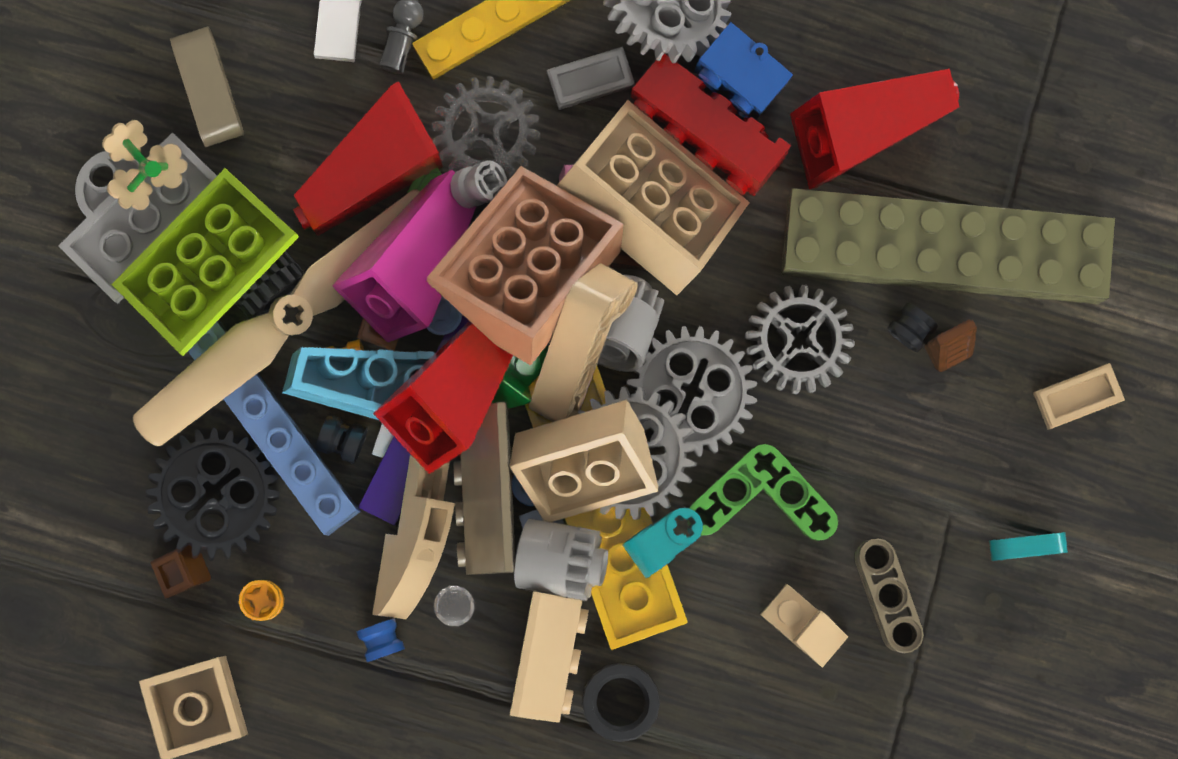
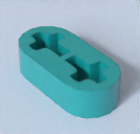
M1065 532L989 541L992 561L1068 553Z

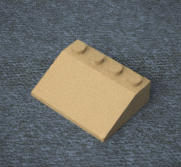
M629 100L624 103L557 185L566 192L622 222L624 228L621 249L676 295L704 268L750 203Z

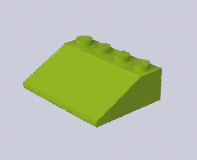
M224 168L111 285L184 356L299 236Z

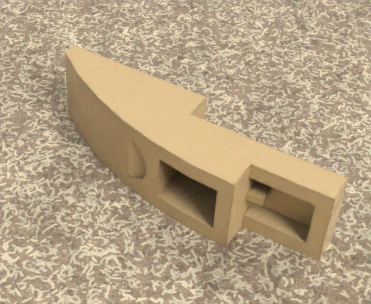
M410 454L397 535L385 534L372 615L407 619L426 591L444 550L455 503L443 501L450 461L429 474Z

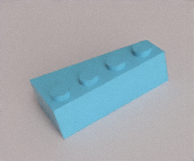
M301 347L292 354L282 393L378 420L373 413L420 369L435 352L362 351L355 349Z

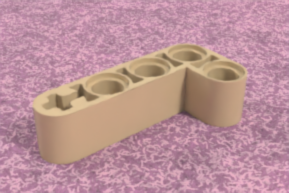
M602 263L595 266L574 283L565 299L532 395L529 409L552 422L578 415L611 324L631 304L636 294L638 283Z

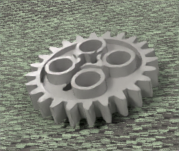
M604 0L603 2L604 6L612 8L607 17L608 20L620 21L615 32L617 34L624 32L630 34L627 41L628 45L638 41L642 44L641 54L643 55L649 49L655 50L657 61L661 59L664 53H668L672 63H676L681 54L687 62H691L695 54L701 57L727 27L726 23L731 17V13L726 10L731 0Z
M682 326L680 338L676 339L671 331L667 330L665 332L666 343L662 344L657 339H652L651 345L654 352L652 354L647 352L644 360L645 364L639 370L634 371L639 375V379H629L626 385L634 389H638V387L645 390V400L647 401L654 392H669L676 399V408L670 414L674 416L678 414L686 396V393L681 390V386L688 387L691 384L701 359H706L708 364L697 387V391L702 394V398L695 397L692 400L686 413V418L679 427L680 429H693L694 432L685 438V443L697 446V449L694 450L697 457L702 456L703 445H708L713 453H717V440L721 439L727 445L732 444L729 431L732 430L739 434L745 431L738 422L739 418L751 420L753 417L749 411L744 409L745 405L757 402L755 397L747 395V390L756 387L757 382L745 380V375L752 371L753 366L746 365L741 367L738 363L743 358L744 351L737 352L734 355L729 352L733 344L732 339L726 341L723 345L718 344L719 331H715L710 339L704 338L703 327L699 326L695 337H690L686 326ZM677 355L686 356L692 364L691 372L684 376L676 375L670 369V360ZM713 371H721L726 374L729 380L728 388L722 392L710 389L707 384L708 374ZM696 408H706L713 415L711 427L699 429L694 426L691 421V414ZM648 420L641 425L644 431L651 429L654 432L650 440L651 442L657 437L659 428L654 420Z
M621 387L619 399H616L610 391H605V404L602 405L593 398L590 400L593 410L627 400L641 424L648 420H654L658 425V435L653 441L648 442V447L664 446L666 448L664 454L651 455L652 461H658L662 467V476L657 481L658 491L600 508L601 514L606 515L614 506L616 519H623L627 509H630L633 520L640 519L641 508H645L650 516H656L655 503L659 502L663 507L669 509L671 505L667 495L671 493L682 497L683 493L677 486L678 482L691 483L692 481L683 471L685 467H696L697 464L686 458V453L697 449L696 445L685 443V438L689 437L694 431L691 428L680 429L679 425L686 418L685 414L680 413L671 416L670 414L675 404L672 401H668L660 407L661 395L657 392H654L647 401L645 400V390L638 387L634 398H631L628 389ZM579 410L578 414L584 413L585 411Z

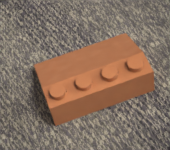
M520 166L428 275L427 282L495 345L531 365L552 339L565 299L574 283L600 263L609 267L621 252L624 224Z

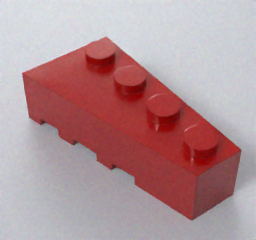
M663 54L659 61L656 60L632 88L631 98L635 100L633 104L650 119L655 116L665 124L664 130L681 145L686 141L696 149L695 156L708 168L713 170L717 166L728 175L726 182L742 195L749 192L752 196H755L784 161L791 145L780 137L775 143L770 141L767 133L764 131V125L753 117L749 119L737 117V110L731 101L716 92H712L710 96L703 92L706 85L702 80L677 62L672 63L669 56Z

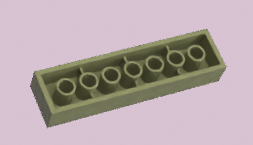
M792 188L787 198L781 275L1100 304L1109 299L1115 218Z

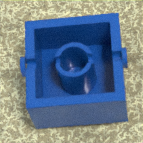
M732 22L729 23L701 56L694 70V73L706 85L705 91L709 94L718 92L731 101L737 110L736 116L740 119L753 117L755 120L760 117L793 76L790 71L768 54V48L765 44L755 43ZM758 47L763 49L762 55L756 54L755 51Z

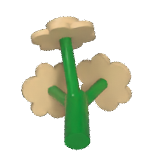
M132 120L126 125L123 123L114 125L112 133L103 139L102 146L109 152L110 158L115 162L124 158L126 161L136 160L139 163V170L130 169L127 172L121 169L116 170L113 174V180L107 185V191L112 197L118 199V203L122 208L128 209L132 206L137 210H144L149 205L148 196L153 191L151 185L145 182V178L147 176L151 177V183L155 187L165 185L170 189L177 188L182 183L181 173L187 170V163L184 159H180L181 150L175 144H167L164 147L155 145L150 149V157L145 158L141 153L140 147L147 143V136L143 133V125L137 120Z

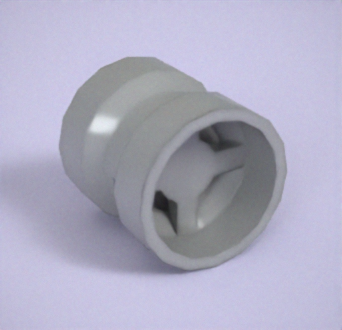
M484 161L473 167L469 166L456 171L451 180V192L459 205L464 208H474L484 203H490L507 183V177L499 164L494 161Z

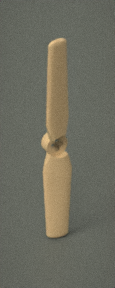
M417 189L410 191L312 264L291 294L275 299L268 313L235 324L134 414L133 422L139 433L151 444L162 446L270 365L288 336L299 335L305 332L311 325L314 315L333 309L341 304L345 299L332 285L420 191ZM285 305L288 308H298L299 312L295 316L298 321L297 324L283 322L282 318L286 315L283 309Z

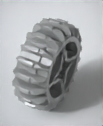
M807 285L800 287L799 297H795L791 286H787L784 288V301L781 300L776 292H772L769 295V300L773 305L772 308L763 302L757 305L758 311L764 318L753 315L749 318L748 322L759 328V330H751L745 333L746 339L757 341V345L748 347L746 353L747 355L760 354L761 359L756 360L752 366L754 370H758L764 365L768 367L769 370L762 377L764 382L771 380L774 374L780 377L776 384V389L779 391L783 390L788 380L792 381V394L800 392L801 382H805L808 393H814L816 391V378L826 388L831 384L830 378L826 373L827 371L835 377H840L843 374L842 369L835 362L848 364L851 361V357L842 352L841 348L849 349L854 347V340L842 338V334H848L853 331V325L845 324L840 326L838 321L842 320L848 313L846 309H842L836 314L830 310L837 303L835 297L830 298L825 305L821 303L820 300L824 292L822 289H817L813 298L810 299L807 298ZM793 308H803L814 312L808 321L801 324L795 323L789 318L785 319L779 313ZM823 321H825L831 333L832 345L829 356L822 351L823 347L819 345L816 339V331ZM770 323L777 328V332L784 341V347L776 358L772 356L767 342ZM809 325H812L813 327L808 332V337L805 340L809 347L804 349L803 345H801L799 349L795 348L788 355L787 351L792 346L791 343L794 340L791 332L796 330L798 335L801 330L804 332ZM795 356H804L810 361L814 360L820 367L807 372H797L785 368V365Z

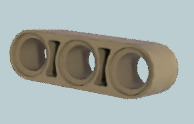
M209 26L170 38L175 59L204 146L208 147L243 136V127Z
M879 538L866 540L858 546L854 557L882 640L892 651L900 653L913 652L922 644L924 637L923 628L896 552L886 540ZM873 545L880 547L885 554V561L878 569L871 568L865 560L866 551ZM886 584L893 585L898 591V601L892 607H885L879 600L880 589ZM900 623H906L912 630V638L904 646H899L893 639V630Z

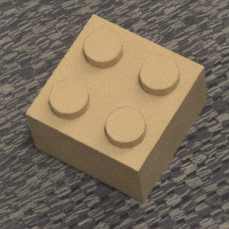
M226 656L217 657L139 681L161 759L175 758L248 735Z

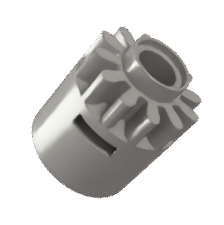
M624 275L638 283V288L627 310L612 322L597 364L617 371L630 372L639 370L643 366L665 301L657 297L658 291L652 289L647 281L637 276Z
M529 518L522 530L517 549L514 572L515 586L521 589L587 601L591 597L592 587L603 584L607 570L608 550L599 548L602 540L600 531Z

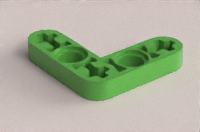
M767 444L758 445L750 450L689 508L694 511L698 507L704 511L709 509L715 503L709 499V496L715 492L720 503L731 510L725 516L722 509H719L712 516V521L715 523L713 527L709 528L707 525H703L701 535H711L718 531L763 489L809 539L816 541L828 539L835 533L838 526V519L834 510L775 447ZM757 453L762 456L768 453L771 454L774 459L770 464L777 473L782 470V467L789 472L788 475L783 476L775 483L773 489L766 483L773 479L770 473L766 470L758 473L754 468L757 464L754 456ZM729 479H739L744 483L746 493L742 500L732 502L724 496L723 486ZM787 481L797 482L802 488V498L796 504H787L780 496L781 486ZM810 496L816 501V504L809 508L816 515L825 513L828 516L825 522L828 530L825 533L820 529L814 532L811 531L809 526L813 521L806 512L801 515L800 519L794 513V511L806 505ZM687 519V524H688V526H690L691 523H690V521Z

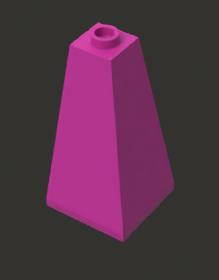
M453 170L433 178L332 285L387 342L427 328L433 321L442 295L427 282V277L466 232L476 207L464 208L454 199L451 192V180L455 174Z

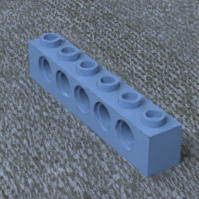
M218 320L188 351L192 358L196 360L220 339L227 330ZM259 373L224 398L229 408L324 535L329 536L361 512Z

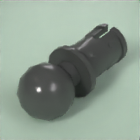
M399 0L393 8V19L396 27L389 26L386 29L388 33L387 43L378 65L383 70L395 74H403L409 49L412 42L417 40V36L411 32V29L417 27L423 20L424 10L417 0Z

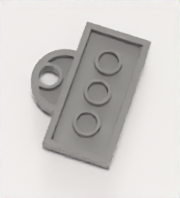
M173 132L160 146L164 147L167 144L177 145L181 150L180 159H184L187 163V170L181 173V185L173 189L165 185L155 187L151 183V177L147 176L145 182L151 185L153 191L148 196L149 205L144 210H137L132 206L128 209L122 208L118 203V199L108 193L107 186L97 187L92 180L94 171L102 166L110 167L113 174L119 169L125 172L130 169L139 170V163L136 160L126 161L122 158L120 161L115 162L110 158L109 152L103 151L90 158L83 165L76 180V200L79 208L87 218L59 247L117 304L124 297L111 284L217 177Z

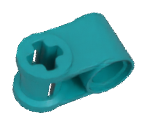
M679 508L668 513L656 523L650 524L627 540L622 546L645 578H648L671 562L678 553L700 537L703 530L702 520L694 510ZM676 517L680 521L685 519L690 521L691 525L687 528L688 537L685 534H674L673 529L677 526Z

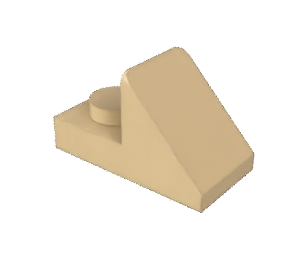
M785 584L760 614L822 668L848 638L823 611L817 610L788 584Z

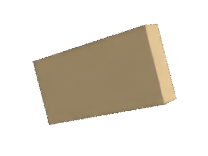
M1110 363L1033 392L1048 430L1125 401Z

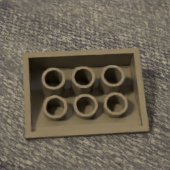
M505 402L490 405L473 444L461 453V461H454L455 486L462 485L463 502H455L456 526H464L465 542L457 543L458 567H466V575L515 572L516 557L512 471L510 468L509 411Z

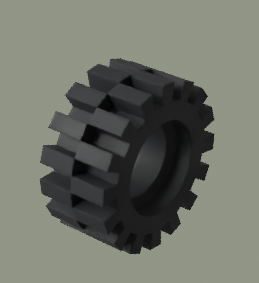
M285 251L235 304L248 319L268 313L275 299L284 295H290L305 273L290 254Z

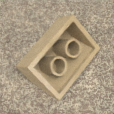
M627 400L515 433L510 468L544 521H557L658 491V483L644 428Z
M533 591L510 716L560 722L561 713L569 715L574 691L566 689L569 673L577 674L581 650L573 649L576 633H585L589 612L587 609H581L582 600Z

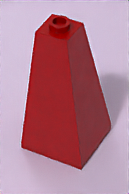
M950 69L819 92L791 112L790 115L809 190L822 186L959 108V89L956 82L952 79Z
M399 81L388 88L294 194L299 206L294 208L293 211L304 230L312 227L316 235L319 236L411 185L417 178L431 173L430 171L443 167L437 148Z
M469 321L373 414L416 461L431 474L473 444L513 355L495 345Z

